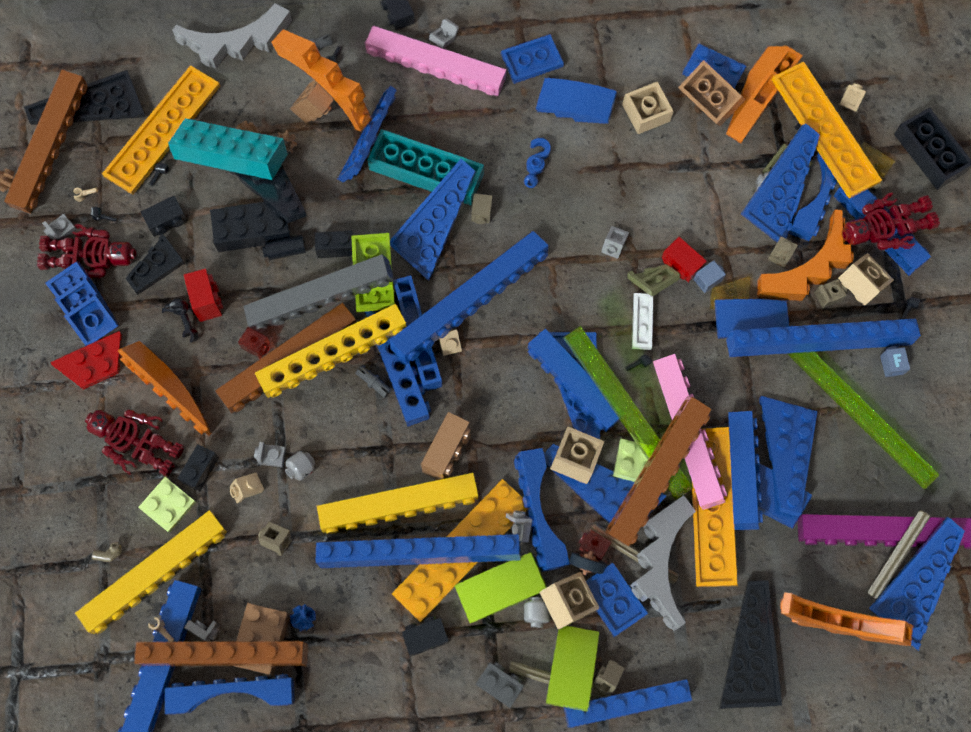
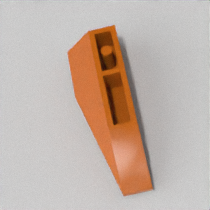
M770 46L765 50L748 74L741 96L746 100L734 112L726 132L728 136L742 143L779 92L772 82L773 76L799 64L803 55L788 46Z
M138 341L118 350L122 356L120 360L125 366L135 373L146 385L152 384L154 386L152 390L160 398L164 395L168 399L166 403L172 409L178 408L181 411L179 415L187 422L191 420L195 423L193 427L201 435L203 433H206L208 436L212 434L201 410L183 383L142 342Z

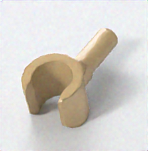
M77 187L73 192L80 195L74 196V199L81 202L85 199V195L96 193L98 189L82 190Z
M154 617L158 621V625L155 627L152 623H148L149 628L159 631L169 642H173L174 639L164 628V621Z

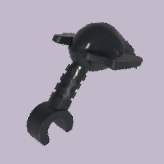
M176 298L162 308V313L173 312L176 315H181L183 325H185L182 337L185 338L191 335L190 342H196L198 340V332L192 328L188 314H186L188 309L192 307L187 305L183 299Z

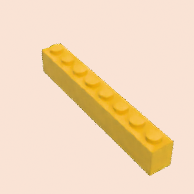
M470 473L318 505L317 511L322 532L334 534L338 532V529L346 528V530H353L358 528V525L365 523L366 526L377 524V521L384 519L386 522L397 520L398 516L405 515L408 518L416 516L417 512H435L436 508L444 507V509H451L456 507L455 504L459 503L470 505L475 503V500H478V492L474 474Z
M209 510L75 612L76 616L88 633H102L107 629V624L124 616V611L129 607L137 606L142 601V597L146 594L154 593L159 588L158 585L163 581L171 580L177 570L186 568L192 563L191 560L194 557L208 551L207 547L213 543L220 542L225 537L224 534L227 531Z

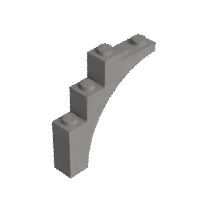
M274 4L267 13L255 22L230 32L201 33L178 25L172 31L175 35V40L179 44H185L194 52L199 53L201 62L204 65L217 68L227 54L243 61L254 45L259 50L270 52L274 47L271 41L283 29H287L292 19L289 10Z
M684 495L648 520L643 527L647 537L654 542L636 556L639 558V564L644 569H647L648 572L630 585L637 599H641L642 602L647 598L651 600L652 607L661 613L664 623L668 628H672L673 631L680 628L686 622L679 613L671 594L668 580V559L677 532L684 522L696 512Z

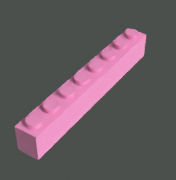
M376 26L372 27L365 42L366 53L373 57L378 56L389 62H396L404 67H411L422 73H429L437 78H444L455 84H462L470 89L483 91L488 95L499 96L506 79V69Z
M675 354L653 361L672 420L685 398L694 397L693 394L689 395L687 388L691 386L687 376L683 377L682 370H685L682 360L677 359ZM700 428V435L695 442L692 441L690 444V452L686 456L685 461L699 504L704 510L726 503L724 497L727 496L724 484H719L718 478L721 475L718 467L713 466L712 459H715L711 447L707 448L705 441H708L706 431Z

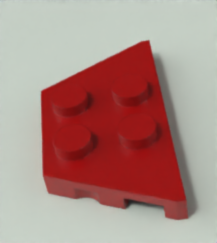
M118 331L50 363L84 390L119 374V359L121 355L118 350L120 349L122 334Z

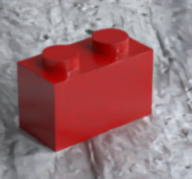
M680 237L664 250L661 257L665 265H669L680 273V278L685 279L688 283L694 278L696 272L704 268L707 262Z

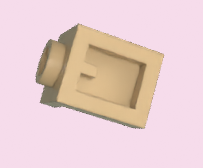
M849 84L839 105L856 112L866 91L862 90L863 87L858 84Z

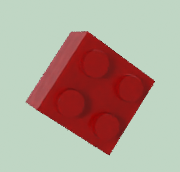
M206 268L184 274L191 307L199 321L202 322L222 316L221 309H224L217 293L219 288L213 275L209 274Z

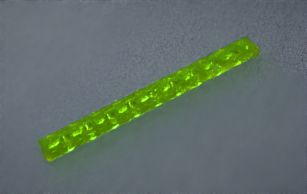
M581 326L577 327L563 337V339L646 458L649 459L660 439ZM680 468L668 481L670 483L668 489L675 499L681 498L693 488Z
M815 352L787 353L923 489H926L939 476Z

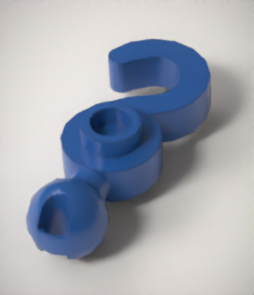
M536 138L531 141V148L542 146L545 150L532 155L527 160L526 168L529 174L524 178V184L528 188L537 186L538 178L536 175L543 172L544 160L550 154L551 146L546 139Z

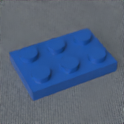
M551 35L501 51V56L514 84L562 68L564 64Z
M698 44L682 74L688 77L704 60L735 89L746 65Z
M614 563L607 566L603 574L597 573L586 580L600 608L596 611L613 637L648 614Z

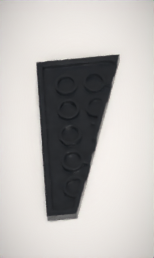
M128 70L88 83L87 91L81 97L80 107L73 116V122L146 117ZM49 98L24 106L31 125H38Z
M282 165L273 180L229 171L232 175H236L253 193L263 198L267 205L270 204L288 223L307 216Z
M748 581L746 583L719 709L782 706L769 581Z

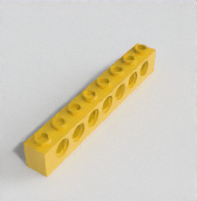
M394 304L255 372V375L267 398L277 397L287 388H295L300 382L306 379L311 380L318 373L329 371L340 362H348L353 358L352 356L358 353H366L370 350V347L376 344H384L387 342V339L397 335L406 328V322L397 305ZM383 324L390 325L386 330L380 328ZM366 332L372 333L370 338L363 337ZM348 341L355 342L352 347L345 346ZM330 350H337V353L335 355H328V352ZM313 358L320 359L317 364L310 363ZM295 367H302L299 373L293 372ZM277 376H284V379L281 382L275 381Z

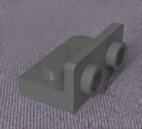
M489 662L476 685L510 708L524 687L521 684L522 680L514 674L509 676L504 673L505 668L497 662L494 664Z

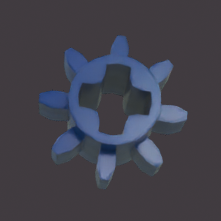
M304 604L292 609L294 614L290 615V621L293 627L302 631L314 626L312 622L316 620V615L311 607Z

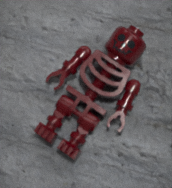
M888 193L884 198L877 199L873 204H867L863 207L862 213L865 215L863 219L847 222L844 230H842V237L850 245L865 243L870 239L872 243H877V248L880 250H887L888 248L899 249V247L911 249L915 243L908 244L906 241H911L913 236L904 237L906 233L913 234L919 229L927 228L930 230L937 228L940 221L936 212H931L924 218L916 221L913 218L909 219V216L912 215L911 213L931 211L933 205H931L932 201H930L931 199L928 198V195L919 198L917 202L912 204L904 203L897 207L894 205L897 199L887 201L893 195V193ZM885 206H892L889 210L890 214L883 209ZM895 226L900 237L904 238L900 240L898 238H893L892 240H890L895 233Z
M75 224L74 226L77 229L81 228L82 230L78 233L72 232L77 236L75 237V242L72 238L52 240L49 236H40L39 249L42 252L62 249L66 254L61 255L60 258H50L48 254L38 253L37 267L40 270H49L50 267L66 269L77 261L80 263L81 258H83L85 264L91 269L90 271L89 269H84L90 279L94 277L102 278L106 275L104 269L110 268V262L114 266H130L137 257V251L130 242L111 243L108 240L110 234L106 230H95L93 227L88 229L80 224ZM87 236L89 239L82 250L83 241L79 237Z
M99 409L94 413H89L85 420L87 431L99 438H105L104 441L109 445L103 447L102 453L106 457H110L115 465H120L129 475L132 474L130 471H127L126 465H133L134 468H137V466L133 462L124 459V455L116 453L115 450L119 453H125L133 446H136L131 457L136 461L139 458L138 461L145 465H152L156 470L160 469L159 474L165 477L171 474L175 464L167 459L163 462V459L155 458V454L152 453L153 449L158 450L160 447L164 449V452H170L169 456L176 460L180 458L184 451L183 445L177 442L173 445V442L165 441L162 436L156 433L153 434L148 428L142 439L138 438L140 428L135 421L159 430L160 427L154 426L153 422L156 420L163 422V420L157 416L151 417L145 413L139 414L133 410H126L124 417L119 416L115 421L113 415ZM132 426H134L133 435L131 434ZM146 444L150 446L148 450L144 449Z

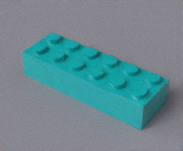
M187 118L183 120L168 142L172 155L176 160L273 180L288 155L283 138Z
M381 129L367 160L369 170L432 192L458 161L462 159L476 171L463 203L468 205L472 204L474 194H476L484 175V164Z

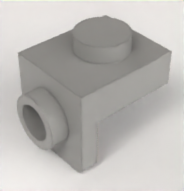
M445 18L442 21L441 27L430 34L429 40L443 49L455 41L459 27Z

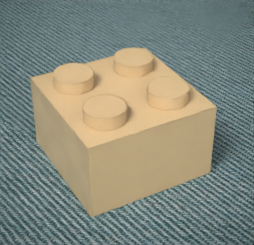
M658 82L629 92L624 96L623 107L637 134L670 122L673 109Z
M868 253L852 264L838 278L842 285L849 289L855 295V298L864 305L869 303L894 281Z
M567 427L550 469L587 484L594 471L604 441Z
M581 572L558 581L540 591L558 629L600 609Z

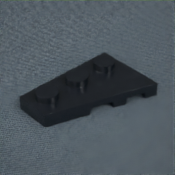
M162 233L159 241L148 250L145 258L138 262L125 279L135 293L139 295L185 263Z

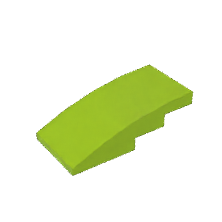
M389 233L351 236L353 265L383 254L389 259L392 269ZM390 282L385 287L373 288L369 293L355 295L356 311H380L394 305L393 282Z
M532 552L521 556V560L508 561L455 585L469 623H474L540 594V591L547 588L535 558Z
M570 626L558 629L546 704L588 712L599 632Z

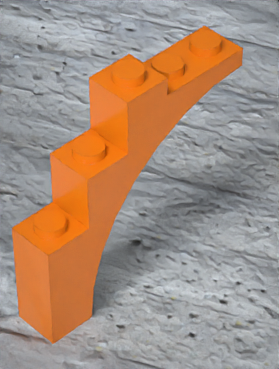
M284 29L271 41L280 57L290 61L310 75L335 99L356 130L361 132L368 125L372 118L363 101L366 96L361 85L344 77L336 62L322 57L314 42Z
M834 210L830 216L829 231L825 243L815 257L790 271L777 274H761L757 281V298L802 301L809 294V284L824 285L831 278V268L846 269L853 262L854 254L851 251V245L845 244V240L842 237V230L845 226V217H842V210Z
M784 593V597L781 600V613L792 618V622L800 626L822 628L831 633L856 636L865 641L911 646L913 625L906 621L840 610L806 600L792 593Z

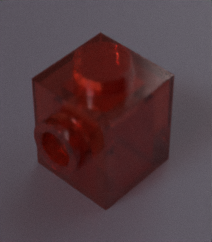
M247 327L238 341L241 349L259 359L266 355L270 349L268 337Z
M590 530L588 534L584 532L579 543L582 545L579 550L589 554V551H593V556L601 560L612 542L595 531Z

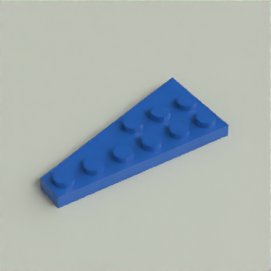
M761 396L759 402L762 406V419L765 422V436L769 457L773 466L772 474L775 477V490L779 511L799 517L802 513L817 411Z
M554 444L544 453L546 465L549 469L559 446ZM598 464L595 465L587 484L552 470L609 524L634 484L633 481L613 477L614 471ZM662 493L660 494V496H659V498H658V499H659L658 505L663 501V499H664L667 495H664V494H662Z

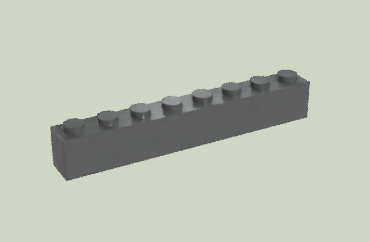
M381 254L244 305L248 327L257 332L267 330V327L281 325L286 320L298 319L305 313L317 312L319 308L324 306L330 307L338 301L350 300L354 295L369 293L373 288L385 287L394 281L389 259Z

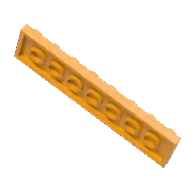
M804 61L773 76L772 82L800 125L802 126L806 123L820 134L816 149L849 199L882 181Z
M190 65L108 165L102 175L134 195L154 170L156 164L170 150L168 142L185 118L194 120L220 88V83Z
M729 427L705 428L708 436V441L705 442L707 448L711 447L715 459H712L714 467L717 466L721 477L718 478L720 485L724 484L727 496L724 497L726 503L703 510L699 504L692 482L693 508L696 510L693 514L696 586H738Z
M502 479L447 537L505 535L514 524L513 521L506 518V513H513L514 510L526 513L528 510L523 505V497ZM478 562L420 564L395 589L392 595L421 623Z

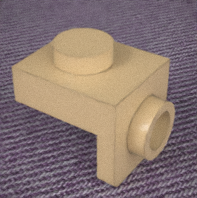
M456 327L452 328L444 338H439L443 356L462 351Z
M257 472L236 478L230 485V494L235 498L236 503H240L244 498L260 494L264 491Z

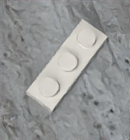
M634 293L632 349L651 350L653 297L649 294Z

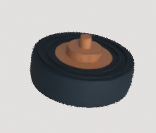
M589 551V554L578 552L571 554L569 563L583 570V575H586L587 572L604 573L606 563L593 556V551Z

